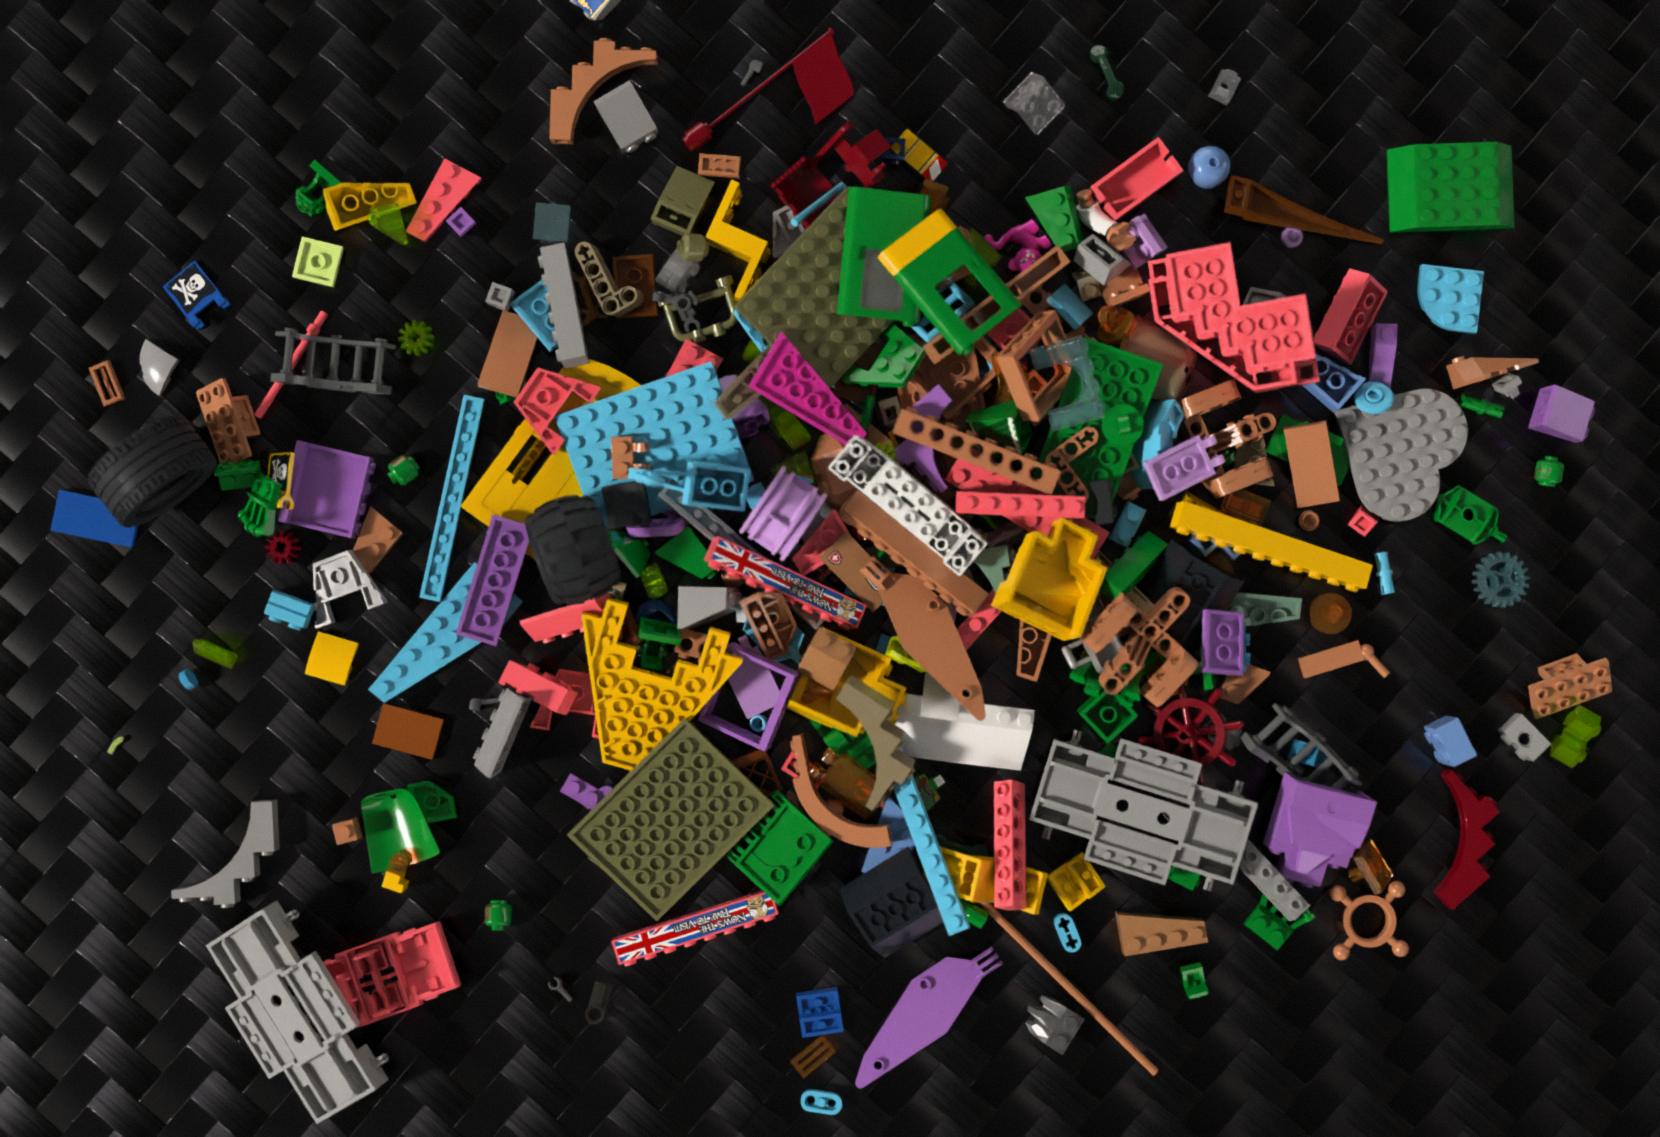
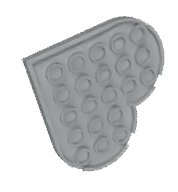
M1417 389L1394 395L1391 408L1381 414L1363 412L1356 405L1341 408L1334 412L1341 438L1344 439L1343 445L1358 496L1370 512L1388 521L1402 522L1414 519L1432 506L1440 487L1439 469L1448 466L1460 456L1468 436L1467 421L1460 406L1447 394L1433 389Z

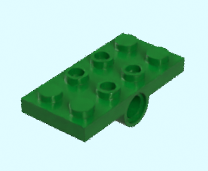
M808 719L853 780L876 763L875 750L866 730H864L863 734L859 733L857 737H854L836 728H830Z

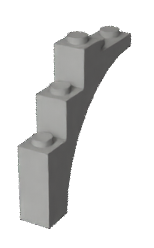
M277 799L251 802L247 833L240 849L232 860L219 873L204 882L171 890L172 899L179 898V902L192 901V898L200 897V901L213 900L214 897V905H221V908L234 907V904L240 902V878L241 882L254 881V878L260 875L259 852L260 856L273 855L274 851L280 849Z

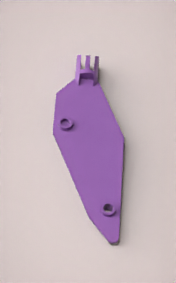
M992 946L972 960L946 957L912 979L863 1056L855 1081L858 1088L865 1087L948 1032L981 979L1003 965L1000 960L985 971L983 970L985 966L999 957L997 953L979 964L978 961L994 950ZM875 1062H881L882 1067L877 1068L875 1066Z

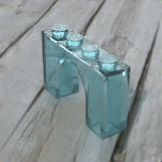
M1082 335L1030 350L1035 371L1055 365H1067L1073 368L1081 378L1082 390L1078 399L1070 405L1047 412L1052 432L1104 418V413H1106L1104 402L1100 401L1098 395L1100 392L1099 383L1097 380L1094 381L1092 373L1094 372V365L1092 360L1088 359V343L1086 339L1083 340Z

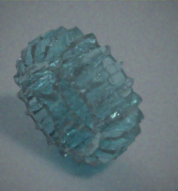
M1496 552L1495 555L1490 553L1488 554V559H1481L1482 564L1475 565L1479 572L1475 571L1472 573L1474 576H1477V579L1472 580V583L1478 584L1474 591H1481L1478 598H1485V604L1491 603L1492 607L1500 605L1501 608H1505L1507 604L1513 606L1514 601L1520 602L1521 598L1519 595H1526L1523 588H1529V584L1525 583V580H1529L1530 576L1524 575L1528 568H1521L1524 562H1517L1518 556L1513 555L1510 557L1509 552L1504 554ZM1499 562L1506 564L1499 572L1490 569ZM1512 572L1515 575V582L1511 578ZM1497 576H1503L1504 583H1499L1500 580H1498ZM1487 577H1488V578L1490 579V581H1491V585H1490L1489 588H1488L1487 580H1486ZM1503 588L1512 590L1509 594L1503 597H1499L1496 595L1497 592H1501Z

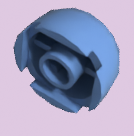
M1216 146L1200 148L1192 155L1188 163L1189 175L1193 182L1202 188L1211 189L1219 186L1226 180L1230 172L1228 155L1224 150Z

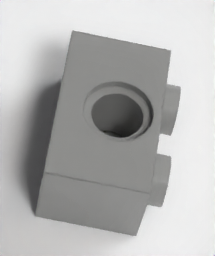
M1514 713L1498 729L1502 734L1500 738L1507 745H1512L1516 749L1515 753L1524 761H1534L1551 745L1519 713ZM1522 733L1526 735V741L1523 744L1519 741Z

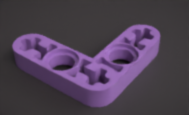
M674 511L668 518L652 519L650 524L627 526L626 528L630 537L673 536L682 532L690 523L678 512Z

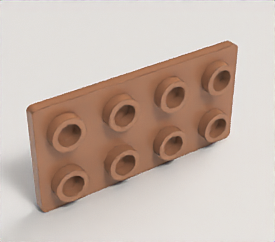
M221 378L197 390L196 395L220 463L230 461L235 464L251 457L252 453L246 438L256 437L261 433L248 395L232 397L226 378Z
M1576 653L1538 667L1539 675L1544 680L1528 686L1532 716L1534 719H1539L1612 692L1609 660L1602 658L1586 664Z

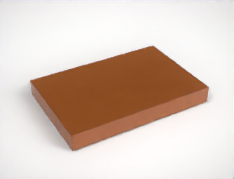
M383 703L372 744L433 760L444 719Z

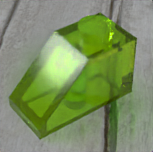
M391 202L370 207L371 213H368V218L371 226L374 225L375 229L399 244L408 245L399 204Z

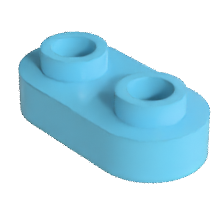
M808 1089L801 1095V1106L808 1112L834 1115L841 1110L842 1099L835 1092ZM810 1096L815 1098V1101L812 1103L807 1100ZM833 1099L836 1103L831 1106L828 1104V1101Z

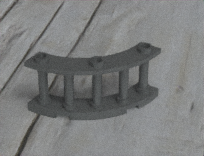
M285 328V331L275 332V336L286 337L283 370H280V373H271V382L289 385L299 384L311 388L356 393L361 391L368 392L369 394L391 395L392 386L384 385V381H382L385 349H396V345L388 344V340L376 338L375 342L344 340V336L331 335V338L297 333L298 330L293 328ZM295 339L308 341L305 373H302V376L293 375V371H291ZM316 342L332 344L330 370L327 379L315 378V374H313ZM341 345L356 347L353 379L351 378L350 382L339 381V377H337ZM364 348H376L374 378L371 380V383H363V380H361Z
M1276 703L1272 706L1279 715L1258 735L1252 736L1245 732L1240 736V739L1251 753L1267 763L1271 760L1278 766L1276 770L1282 776H1284V773H1289L1296 779L1314 783L1335 764L1344 775L1332 788L1341 790L1349 782L1358 786L1363 784L1358 778L1359 773L1352 766L1349 767L1325 742L1326 738L1318 731L1315 733L1294 716L1293 712L1286 706L1281 707ZM1284 721L1292 726L1273 745L1267 746L1264 744L1263 741ZM1300 731L1311 741L1293 758L1285 761L1278 755V751ZM1316 747L1320 748L1328 758L1308 777H1302L1295 770L1296 765Z

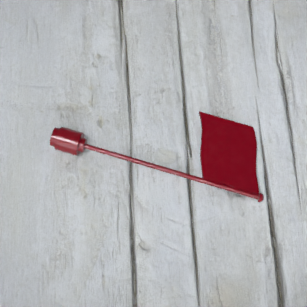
M828 28V32L708 125L706 122L703 124L699 121L684 133L685 136L682 137L684 144L691 152L694 149L698 150L713 138L711 135L713 133L711 129L713 126L792 64L798 84L812 110L815 125L854 95L850 77L835 47L832 37L834 29Z

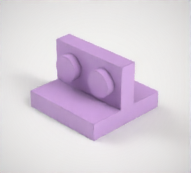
M1145 214L1140 217L1137 216L1129 222L1130 228L1127 231L1137 240L1129 248L1120 251L1131 262L1130 267L1133 271L1168 248Z

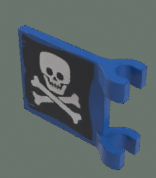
M193 261L163 286L187 317L189 323L194 328L196 327L197 330L205 326L197 314L213 301L224 310L231 305L196 261Z

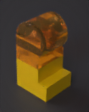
M399 850L391 857L382 887L399 893L407 889L409 881L405 880L404 877L407 867L412 863L413 859L412 854L408 850Z

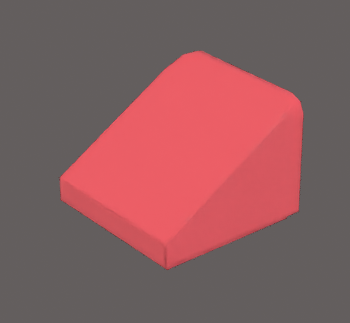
M1361 505L1348 525L1365 537L1376 525L1379 516L1370 512L1364 505Z

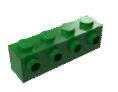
M1147 531L1143 536L1139 535L1134 541L1131 548L1127 547L1121 556L1122 558L1120 560L1115 559L1110 566V570L1106 571L1099 592L1112 601L1119 596L1120 592L1126 596L1155 566L1168 544L1150 531Z

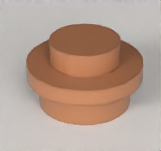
M1311 510L1302 512L1298 518L1299 526L1305 531L1315 530L1320 522L1318 514Z

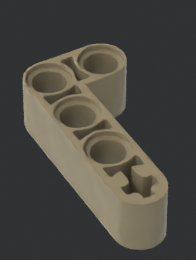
M580 242L576 246V257L602 310L606 314L613 317H621L643 303L644 296L640 290L632 286H626L618 290L596 246L588 242ZM599 266L598 274L594 275V268ZM605 284H608V290L603 294L602 288ZM634 292L635 298L629 301V295ZM616 302L617 308L612 312L611 306Z

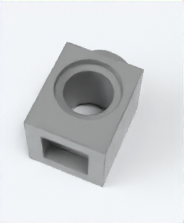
M492 282L485 302L490 306L509 312L511 308L510 303L513 301L516 292L511 288Z

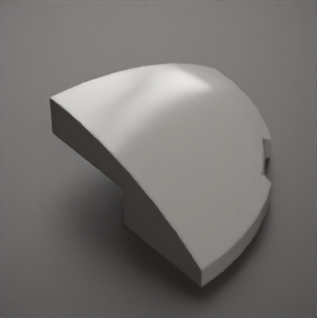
M146 339L140 352L143 378L149 388L158 396H161L170 382L171 378L169 377L179 360Z

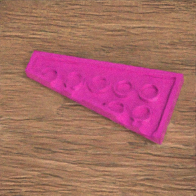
M780 332L748 387L845 445L855 435L864 439L867 435L865 430L842 405L840 400L832 393L783 332Z

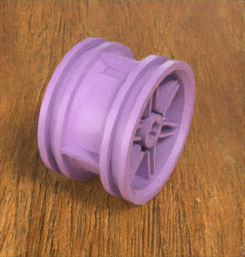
M784 465L739 531L741 534L744 531L750 534L748 539H753L771 551L772 555H775L776 552L780 554L781 561H784L827 497L826 493H823L822 496L818 494L817 491L819 489L817 487H813L795 475V472L787 473L785 471L787 467Z

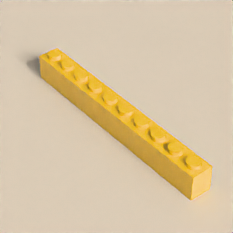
M1186 501L1176 503L1170 527L1177 529L1176 532L1179 534L1189 535L1190 533L1196 535L1195 538L1197 540L1205 542L1211 540L1215 542L1214 545L1222 548L1232 547L1234 548L1233 551L1239 554L1250 553L1254 559L1261 561L1267 559L1271 561L1272 565L1278 567L1288 566L1292 572L1302 573L1303 571L1309 573L1308 577L1313 579H1327V583L1331 585H1345V589L1358 592L1359 589H1367L1373 566L1371 564Z

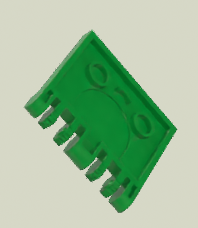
M776 790L771 797L781 807L773 802L774 806L771 809L776 812L775 815L771 817L766 813L762 818L768 823L765 824L760 819L749 830L756 837L755 839L748 833L742 837V839L750 844L747 849L737 842L733 847L740 854L731 848L725 856L777 905L781 906L834 841L790 802L783 793Z

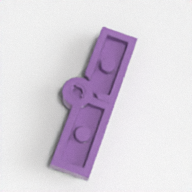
M570 773L560 792L592 810L613 787L605 785L598 789L575 774Z

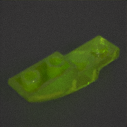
M763 395L758 397L767 407L770 417L768 424L779 438L783 437L793 450L810 441L811 436L790 411Z

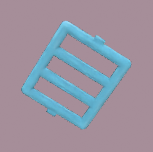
M954 282L940 290L935 288L939 294L947 288L953 292L945 299L949 306L958 299L964 303L955 311L959 318L975 305V302ZM924 316L920 319L919 324L911 328L925 342L929 343L940 332L934 328L928 333L924 327L930 323V320Z

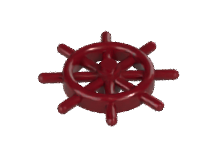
M1183 682L1178 688L1179 699L1169 703L1164 708L1156 707L1149 700L1145 702V706L1156 713L1158 717L1154 726V735L1140 737L1138 742L1141 745L1156 743L1158 750L1180 756L1186 746L1189 745L1191 760L1202 763V767L1210 764L1217 757L1231 767L1236 765V760L1222 750L1225 746L1227 731L1242 729L1244 723L1242 721L1224 722L1222 715L1214 707L1222 695L1220 688H1216L1209 699L1205 701L1200 698L1187 697L1185 682ZM1189 706L1201 709L1193 722ZM1178 708L1182 710L1184 723L1171 715ZM1207 715H1209L1214 725L1200 727ZM1166 721L1179 731L1164 733ZM1216 733L1215 744H1212L1201 735ZM1178 740L1179 743L1172 751L1166 741ZM1197 743L1209 751L1203 758H1199ZM1201 768L1196 784L1203 786L1204 778Z

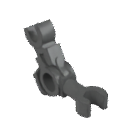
M653 290L651 297L653 301L670 303L678 310L682 321L685 320L684 328L687 333L690 332L688 328L690 323H695L697 329L700 328L699 321L693 317L696 315V312L691 307L692 302L695 306L698 305L693 291L690 290L688 294L680 293L672 296Z

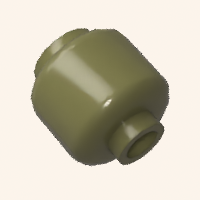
M686 233L677 242V252L681 254L685 261H702L709 253V242L705 240L702 234Z

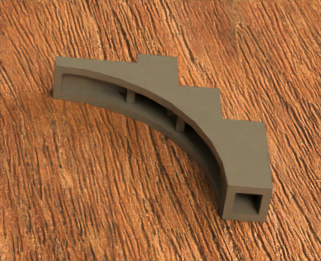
M850 675L841 688L836 700L846 706L859 719L874 747L877 763L876 782L866 803V807L873 811L877 804L880 806L887 795L884 793L887 789L891 791L896 782L901 785L905 778L907 780L911 778L915 771L913 768L915 759L899 750L904 743L902 737L905 731L888 721L894 712L891 710L894 701Z

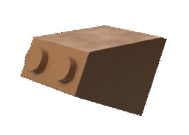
M819 627L796 671L833 691L857 647Z

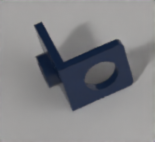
M886 137L885 139L889 144L896 142L901 146V150L898 154H891L888 150L883 155V161L887 162V165L893 166L904 163L906 140L904 138Z

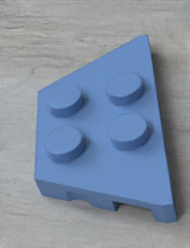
M890 796L886 799L878 824L889 823L893 844L890 847L869 848L861 871L863 873L907 846L913 852L915 844L902 809Z

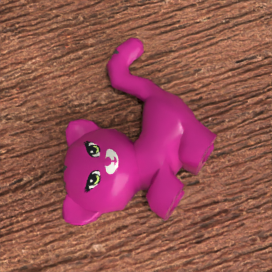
M1032 219L1023 225L1012 227L1006 234L1002 235L998 242H995L989 234L984 237L986 245L988 244V247L992 250H1001L1008 241L1022 246L1023 249L1008 263V269L1020 273L1042 257L1040 249L1045 251L1052 247V243L1045 235L1040 238L1037 237L1040 229Z

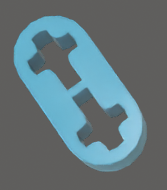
M1059 913L1054 918V926L1065 950L1076 952L1081 947V939L1075 924L1068 914ZM1061 918L1069 920V922L1066 923L1068 928L1067 931H1065L1062 926H1058V924L1061 922ZM1068 934L1071 935L1073 940L1077 939L1074 947L1066 945L1069 942Z

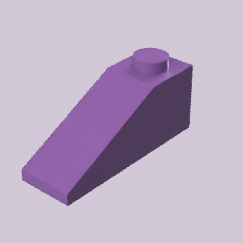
M1376 323L1370 326L1369 382H1380L1389 388L1391 386L1397 347V324Z

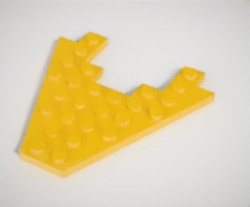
M608 597L603 616L583 611L581 617L602 763L631 771L684 717L690 721L742 664L743 657L725 652L730 632L710 627L698 665L678 659L672 678L633 667L632 664L637 647L617 641L628 603Z

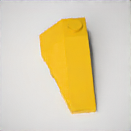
M340 183L323 189L327 212L334 231L417 203L409 183Z

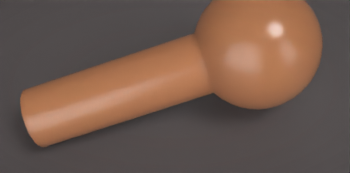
M1362 644L1360 647L1364 660H1368L1383 678L1389 675L1388 669L1374 655L1373 647L1369 644Z

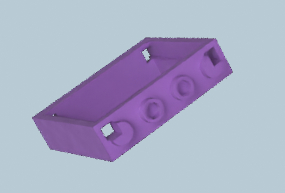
M733 642L727 645L725 652L734 655L739 654L786 676L764 733L761 737L712 714L723 685L700 709L698 721L765 752L771 748L801 673Z

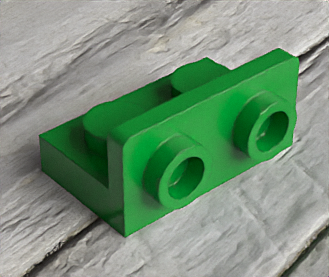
M251 459L242 460L235 464L225 461L217 465L214 471V475L219 478L222 491L251 488L256 473L262 474L260 461H252Z

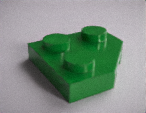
M430 780L407 785L408 791L415 798L426 823L457 817L454 796Z

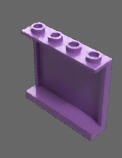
M297 440L294 450L295 457L290 495L294 501L293 510L285 509L286 502L284 501L283 508L280 509L278 521L355 539L356 535H359L361 531L360 517L364 515L366 510L365 496L369 494L371 489V483H369L370 475L374 474L376 468L374 458Z

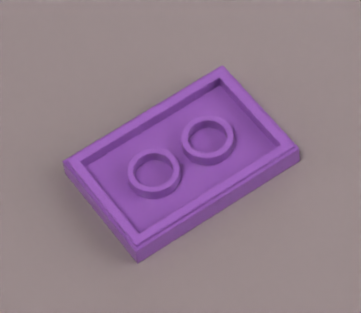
M1204 609L1202 621V673L1243 675L1244 612Z

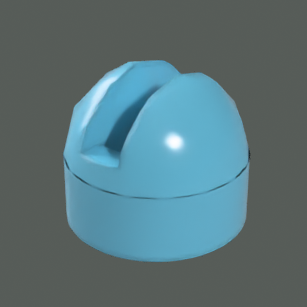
M761 714L755 715L750 720V726L756 732L763 731L768 723V719Z

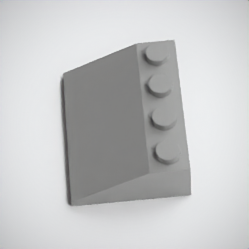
M508 687L506 691L502 690L498 699L501 702L498 710L494 709L490 717V721L493 722L489 729H485L482 740H484L481 748H477L473 759H476L474 765L489 778L501 772L532 700L524 694L517 693L511 687Z

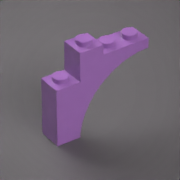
M938 384L911 408L918 410V415L926 418L928 414L940 420L945 409L953 399ZM920 420L914 421L912 430L916 433L923 430V423ZM934 429V430L932 431V438H933L934 440H935L936 429ZM906 439L894 449L897 453L895 458L900 464L910 466L914 461L916 462L914 467L922 476L924 474L927 475L930 479L928 484L935 492L939 490L942 493L949 487L937 466L934 449L910 439Z

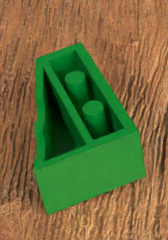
M1071 185L1025 197L1055 246L1058 245L1063 252L1077 249L1078 245L1085 240Z

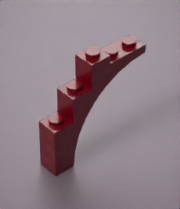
M1445 769L1440 775L1450 787L1456 800L1460 816L1461 835L1454 863L1445 879L1433 892L1446 907L1453 910L1490 877L1486 872L1488 868L1478 859L1495 845L1491 840L1493 836L1483 827L1500 811L1496 808L1498 804L1492 797L1477 796L1478 794L1472 787L1466 786L1462 782L1464 778L1459 772Z

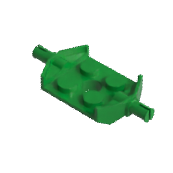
M1459 485L1444 493H1438L1435 499V522H1440L1471 541L1473 545L1486 540L1490 536L1495 537L1502 543L1506 540L1504 538H1507L1508 535L1499 531L1497 527L1499 518L1497 508ZM1466 509H1470L1473 512V518L1470 521L1466 520L1463 516V512Z

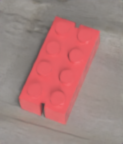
M1159 137L1090 187L1093 198L1098 201L1099 206L1104 204L1102 210L1113 220L1118 221L1182 173L1183 169L1173 155L1165 162L1164 158L1170 151Z

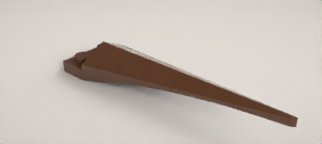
M1231 175L1229 179L1224 213L1241 216L1243 220L1371 243L1383 244L1385 241L1382 238L1349 227L1302 207L1253 180Z

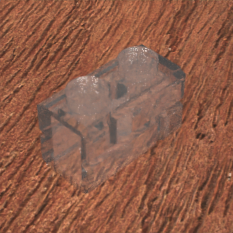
M676 248L655 278V281L674 295H678L679 292L683 293L689 285L687 283L691 275L694 277L699 271L700 266L698 264L700 261L683 260Z

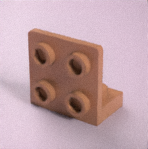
M1130 266L1106 285H1102L1099 282L1108 310L1145 296L1150 292L1148 284L1143 285L1138 270L1133 271Z

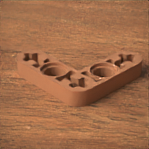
M1093 427L1083 428L1050 452L1045 458V461L1048 462L1051 461L1050 457L1052 455L1055 458H1060L1058 461L1059 465L1063 467L1065 464L1067 469L1061 470L1057 482L1067 495H1076L1073 489L1068 492L1067 488L1072 487L1078 481L1080 485L1076 486V488L1080 492H1085L1083 495L1085 503L1088 501L1089 492L1068 463L1097 442L1098 432ZM1086 430L1094 432L1092 436L1093 441L1086 440L1082 443L1086 447L1082 449L1080 443L1075 438L1079 436L1080 440L1084 438ZM1068 443H1075L1078 450L1076 454L1069 455L1066 452L1065 448ZM1069 472L1072 474L1073 481L1070 484L1062 483L1061 475L1063 473Z

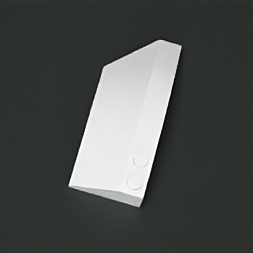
M905 693L908 696L904 705L898 706L896 713H899V716L895 723L896 726L905 731L902 737L904 740L902 748L905 754L916 758L1021 771L1032 733L1035 710L984 703L986 717L984 720L978 721L960 704L958 721L920 717L923 695Z

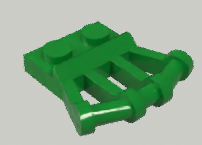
M256 473L255 479H253L251 484V493L247 492L250 498L245 508L238 513V518L244 523L245 530L256 537L262 535L269 536L274 533L275 512L282 484L261 473Z
M1262 893L1260 903L1243 924L1278 951L1289 935L1293 933L1294 929L1310 922L1316 916L1314 912L1307 908L1302 913V917L1287 924V919L1284 915L1279 918L1274 914L1277 908L1273 904L1269 909L1266 908L1268 898Z

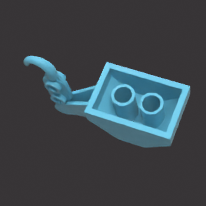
M688 461L686 472L629 468L628 478L637 480L636 482L645 483L646 485H659L682 491V504L745 511L751 469L718 463ZM659 474L686 476L685 485L665 482L664 478L659 476Z

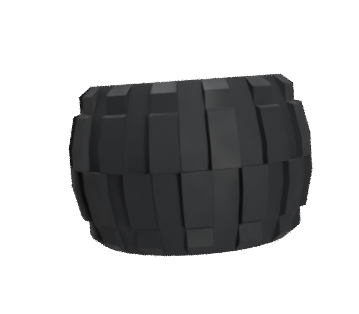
M578 495L562 496L542 504L534 509V513L527 515L525 527L540 574L553 602L558 605L567 603V605L584 604V601L602 597L611 591V587L618 585L620 569L614 547L603 517L591 497L587 495L582 497Z

